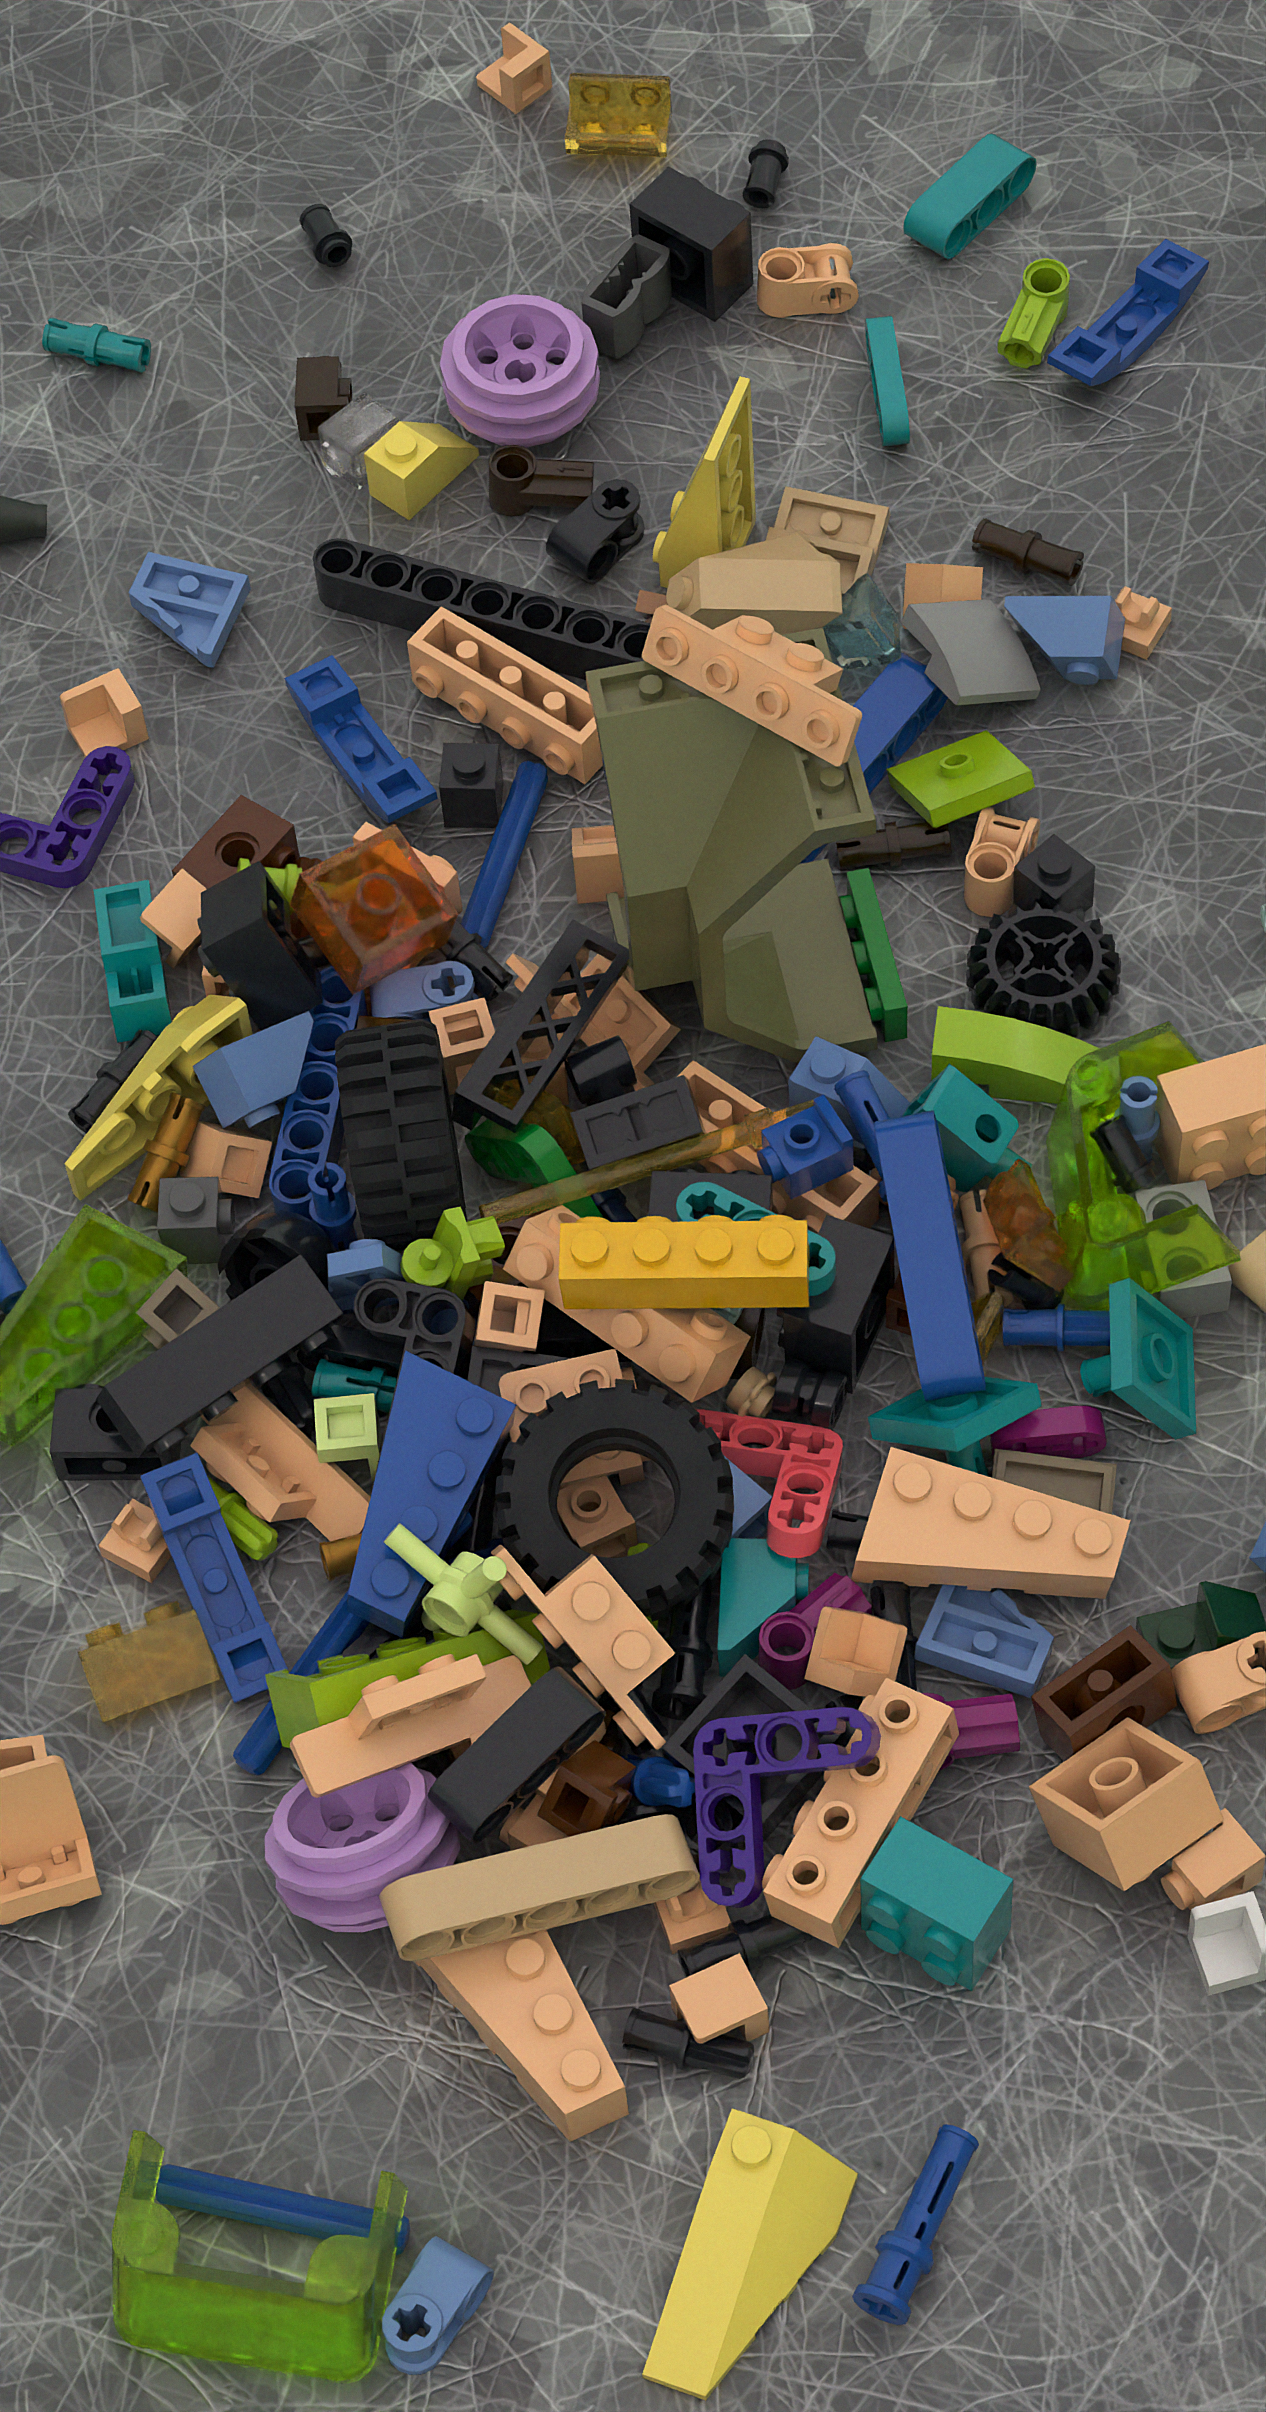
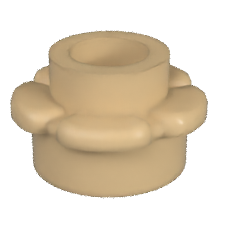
M751 1367L733 1387L727 1398L726 1406L741 1417L745 1415L765 1418L772 1410L775 1388L772 1386L776 1382V1374L770 1372L768 1375H765L756 1367Z

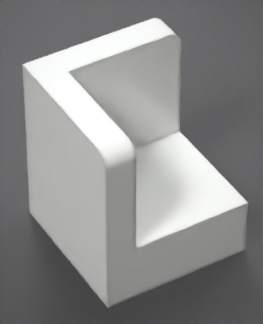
M1254 1891L1203 1904L1191 1909L1187 1938L1208 1996L1266 1980V1924Z

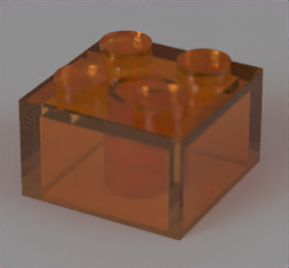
M395 824L300 873L290 902V906L352 995L446 945L458 917V913Z

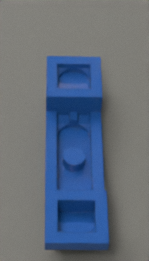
M1165 239L1137 266L1135 283L1088 330L1077 326L1048 355L1047 363L1089 386L1099 385L1117 376L1135 362L1170 325L1208 270L1209 261Z
M333 655L284 678L292 698L326 754L360 799L381 819L390 823L438 799L436 790L411 757L402 758L361 704L358 688Z
M198 1453L141 1475L142 1484L177 1573L234 1704L268 1690L265 1674L288 1668L270 1625L264 1618L221 1515L220 1505Z

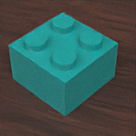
M901 1816L860 1878L861 1929L866 1931L868 1939L888 1953L898 1954L899 1951H902L921 1962L923 1970L942 1984L953 1986L956 1982L973 1991L1011 1930L1013 1878Z

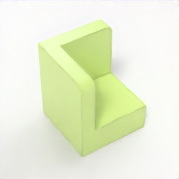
M374 1393L314 1399L316 1447L319 1463L368 1458L371 1478L374 1481L382 1447L381 1428Z

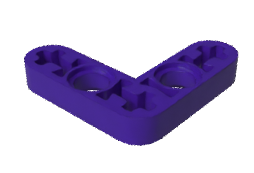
M111 746L100 747L90 752L83 760L50 826L0 812V846L4 841L13 837H20L28 841L26 848L19 853L5 854L0 851V872L57 888H70L82 883L90 874L133 789L135 779L130 758L126 752ZM111 769L117 770L118 774L110 773ZM99 775H107L102 785L104 794L100 792L101 783ZM82 809H96L101 813L99 819L89 825H78L72 821L73 816ZM69 839L73 841L72 847L70 846ZM70 849H72L74 860L65 859ZM54 860L63 861L62 865H55Z
M834 1707L719 1718L709 1721L700 1728L695 1737L693 1748L699 1872L702 1890L710 1900L718 1905L742 1908L758 1899L763 1890L762 1880L765 1873L760 1777L852 1769L866 1765L875 1757L880 1748L881 1740L879 1727L871 1716L854 1708ZM847 1721H849L852 1728L862 1731V1741L852 1743L851 1754H848L846 1748L836 1744L819 1745L817 1732L824 1735L842 1734L846 1730ZM819 1722V1723H818V1726H817V1732H816V1729H815V1727H814V1723ZM792 1725L801 1733L802 1747L798 1755L792 1760L780 1761L773 1754L771 1747L772 1738L781 1727ZM754 1728H757L756 1735L753 1733ZM724 1733H726L728 1739L740 1743L754 1742L757 1754L748 1751L731 1753L728 1755V1765H725L724 1759L713 1756V1746L722 1744ZM818 1749L821 1753L820 1759H816L818 1755ZM758 1756L760 1763L755 1765ZM735 1795L743 1803L744 1818L737 1828L726 1832L721 1830L716 1824L714 1811L717 1803L723 1797ZM717 1841L735 1844L745 1841L746 1848L744 1851L732 1848L734 1867L745 1870L746 1873L745 1882L735 1884L734 1895H732L731 1888L720 1885V1874L730 1872L731 1861L729 1851L716 1849Z

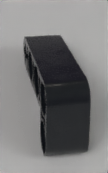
M377 1278L366 1282L358 1290L354 1299V1312L358 1321L376 1339L404 1346L386 1425L387 1430L405 1350L465 1379L475 1336L476 1322L472 1312L458 1296L445 1289L387 1278ZM386 1298L398 1299L399 1311L397 1315L387 1323H375L373 1311L376 1305ZM444 1309L456 1310L458 1320L450 1332L443 1335H435L431 1332L432 1319L439 1311Z

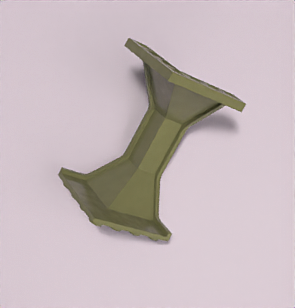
M823 627L782 635L795 643H804L816 647L824 654L826 660L832 662ZM646 661L586 671L587 689L599 737L624 888V897L622 898L618 897L617 892L606 894L607 908L615 942L629 949L630 964L624 971V974L634 990L639 991L693 980L704 1028L797 1064L802 1059L815 1036L854 1053L877 1050V1033L872 1025L829 860L823 859L799 864L813 850L822 845L876 834V818L855 742L853 743L848 761L837 767ZM838 684L837 690L830 694L843 701Z

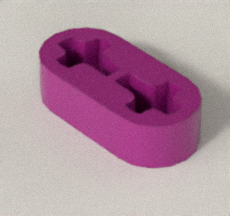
M1068 1406L1034 1410L989 1435L992 1455L995 1449L1077 1459L1099 1453L1107 1444L1102 1412L1091 1406Z

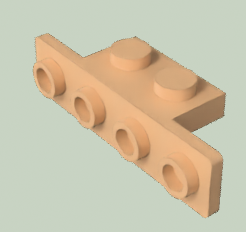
M662 605L655 609L642 651L644 661L834 766H841L848 761L862 719V712L830 694L837 690L843 668L826 660L824 654L819 649L808 644L791 641L775 632L774 627L769 622L755 616L742 615L712 630L668 605Z
M514 953L506 960V964L519 976L514 981L515 986L523 992L539 967L535 963ZM597 954L581 972V977L605 973L612 961ZM623 973L580 1039L587 1046H591L619 1035L627 1049L636 1074L637 1084L633 1085V1087L637 1091L655 1084L644 1072L681 1029L642 990L635 991ZM594 989L586 991L587 997L590 996ZM576 993L563 996L554 1009V1013L551 1016L552 1019L566 1018L578 1014L581 1008Z
M251 1383L234 1393L238 1403L217 1419L208 1423L203 1415L200 1416L209 1426L200 1428L190 1446L207 1462L206 1467L212 1475L229 1483L246 1499V1506L254 1515L268 1522L305 1517L329 1541L363 1532L371 1497L334 1462L319 1463L316 1445Z
M502 1545L496 1547L491 1554L501 1558L507 1568L505 1577L499 1581L501 1586L514 1601L523 1594L528 1597L540 1612L531 1620L555 1650L564 1642L581 1661L572 1668L573 1672L595 1698L604 1691L608 1693L621 1709L612 1718L633 1744L637 1747L646 1739L654 1749H660L666 1741L627 1694L675 1654L673 1649L593 1554L543 1594Z
M449 1654L426 1663L418 1669L420 1675L399 1682L397 1676L392 1675L369 1684L361 1690L363 1696L349 1716L296 1735L290 1742V1748L311 1795L315 1798L322 1797L470 1741V1734L487 1730L531 1687L520 1659L515 1655H511L482 1666L477 1654L456 1661L454 1656Z

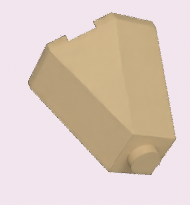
M794 533L696 559L668 579L669 585L666 600L668 606L712 630L742 615L755 616L766 620L774 627V631L780 635L822 628L843 614L840 563L830 555L820 553L815 549V542L806 535Z

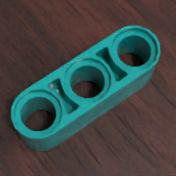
M993 133L987 134L912 204L904 220V234L947 260L954 258L1028 188L1036 172V159Z

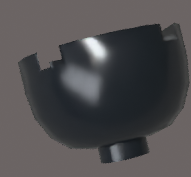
M281 1210L255 1216L238 1230L223 1247L217 1265L219 1275L225 1268L226 1277L230 1282L226 1293L231 1301L299 1255L304 1257L328 1291L327 1254L338 1251L329 1235L314 1221L298 1213Z

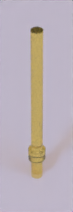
M813 1099L772 1112L770 1108H764L746 1114L743 1122L480 1205L481 1218L494 1216L497 1225L652 1176V1171H668L752 1144L754 1148L762 1147L761 1130L814 1106Z

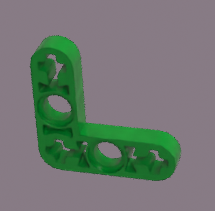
M487 1119L465 1135L464 1140L470 1154L490 1176L531 1184L539 1199L549 1209L563 1205L580 1218H603L556 1140L541 1126L522 1123L517 1132L513 1133Z

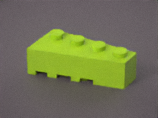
M513 1609L504 1611L507 1616L543 1646L538 1655L528 1665L520 1660L532 1686L545 1673L550 1671L543 1636L531 1621L537 1616V1613ZM476 1623L468 1635L464 1637L452 1635L440 1628L433 1631L435 1642L431 1644L426 1643L425 1637L401 1638L379 1644V1647L376 1649L378 1658L369 1659L368 1654L343 1657L341 1654L318 1660L319 1673L300 1676L289 1674L288 1669H283L265 1674L282 1747L290 1748V1742L296 1735L349 1716L363 1696L361 1690L379 1679L396 1675L399 1682L420 1675L418 1669L426 1663L452 1654L456 1661L477 1654L482 1666L514 1654Z

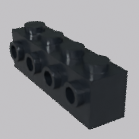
M299 1255L106 1384L96 1400L137 1458L153 1448L161 1456L189 1436L184 1427L203 1415L208 1423L212 1422L238 1403L234 1396L235 1392L250 1382L258 1390L281 1375L287 1369L282 1360L299 1349L307 1357L335 1337L330 1328L336 1323L343 1312L304 1257Z

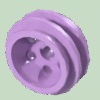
M513 294L483 303L462 318L444 340L440 371L443 377V393L450 414L468 432L500 446L519 445L528 448L549 443L581 423L597 401L600 383L599 354L591 329L572 310L541 296Z
M412 1763L319 1798L311 1795L304 1778L287 1792L273 1815V1822L265 1835V1861L269 1870L276 1878L278 1895L294 1915L307 1919L313 1924L333 1932H366L389 1925L379 1899L381 1891L386 1886L409 1875L453 1865L460 1851L459 1830L428 1799V1792L437 1780L432 1773L416 1768Z

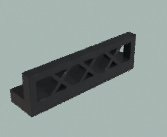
M572 919L455 1090L452 1121L472 1131L480 1118L484 1116L516 1133L630 964L629 949ZM590 950L612 961L605 973L581 977L580 971L588 961ZM594 989L590 996L587 997L586 991ZM576 993L581 1008L578 1014L552 1020L551 1014L563 996ZM565 1032L558 1041L557 1033ZM547 1036L551 1049L549 1057L544 1060L523 1064L521 1058L533 1040L537 1037ZM535 1076L529 1085L527 1077ZM517 1079L522 1097L513 1110L493 1100L506 1081Z

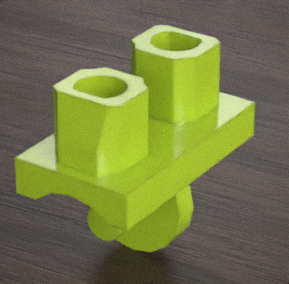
M461 1206L444 1210L433 1238L418 1239L410 1243L404 1250L400 1268L406 1282L434 1288L443 1287V1289L455 1293L461 1301H463L468 1287L484 1284L485 1281L490 1282L493 1275L491 1259L500 1257L505 1248L494 1216L466 1222Z

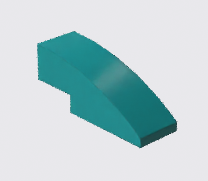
M149 880L93 889L101 956L106 974L109 1007L117 1043L131 1041L139 1029L142 1031L144 1029L148 1030L154 1035L159 1036L164 1028L172 1023L159 936L140 920L142 912L153 901Z

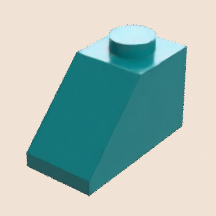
M731 1538L729 1548H725L722 1554L717 1649L719 1677H725L744 1654L752 1660L759 1654V1633L761 1626L767 1618L776 1613L789 1612L797 1605V1600H803L809 1595V1563H798V1558L778 1555L770 1549L767 1539Z

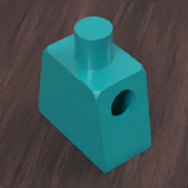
M949 1064L909 1103L902 1116L934 1110L940 1132L947 1174L956 1180V1189L958 1191L968 1192L984 1176H988L1013 1193L1023 1182L1032 1167L1030 1162L1007 1147L1019 1128V1122L1017 1118L963 1073Z

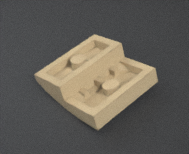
M785 486L774 527L769 526L766 540L794 533L806 535L815 542V549L820 553L830 555L840 563L841 596L861 601L882 547L891 516L890 510L886 506Z

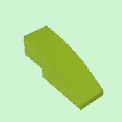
M938 1006L932 1048L931 1080L951 1064L973 1083L989 1085V1096L991 1098L1105 1108L1110 1053L1080 1039L1025 1021L979 1011Z

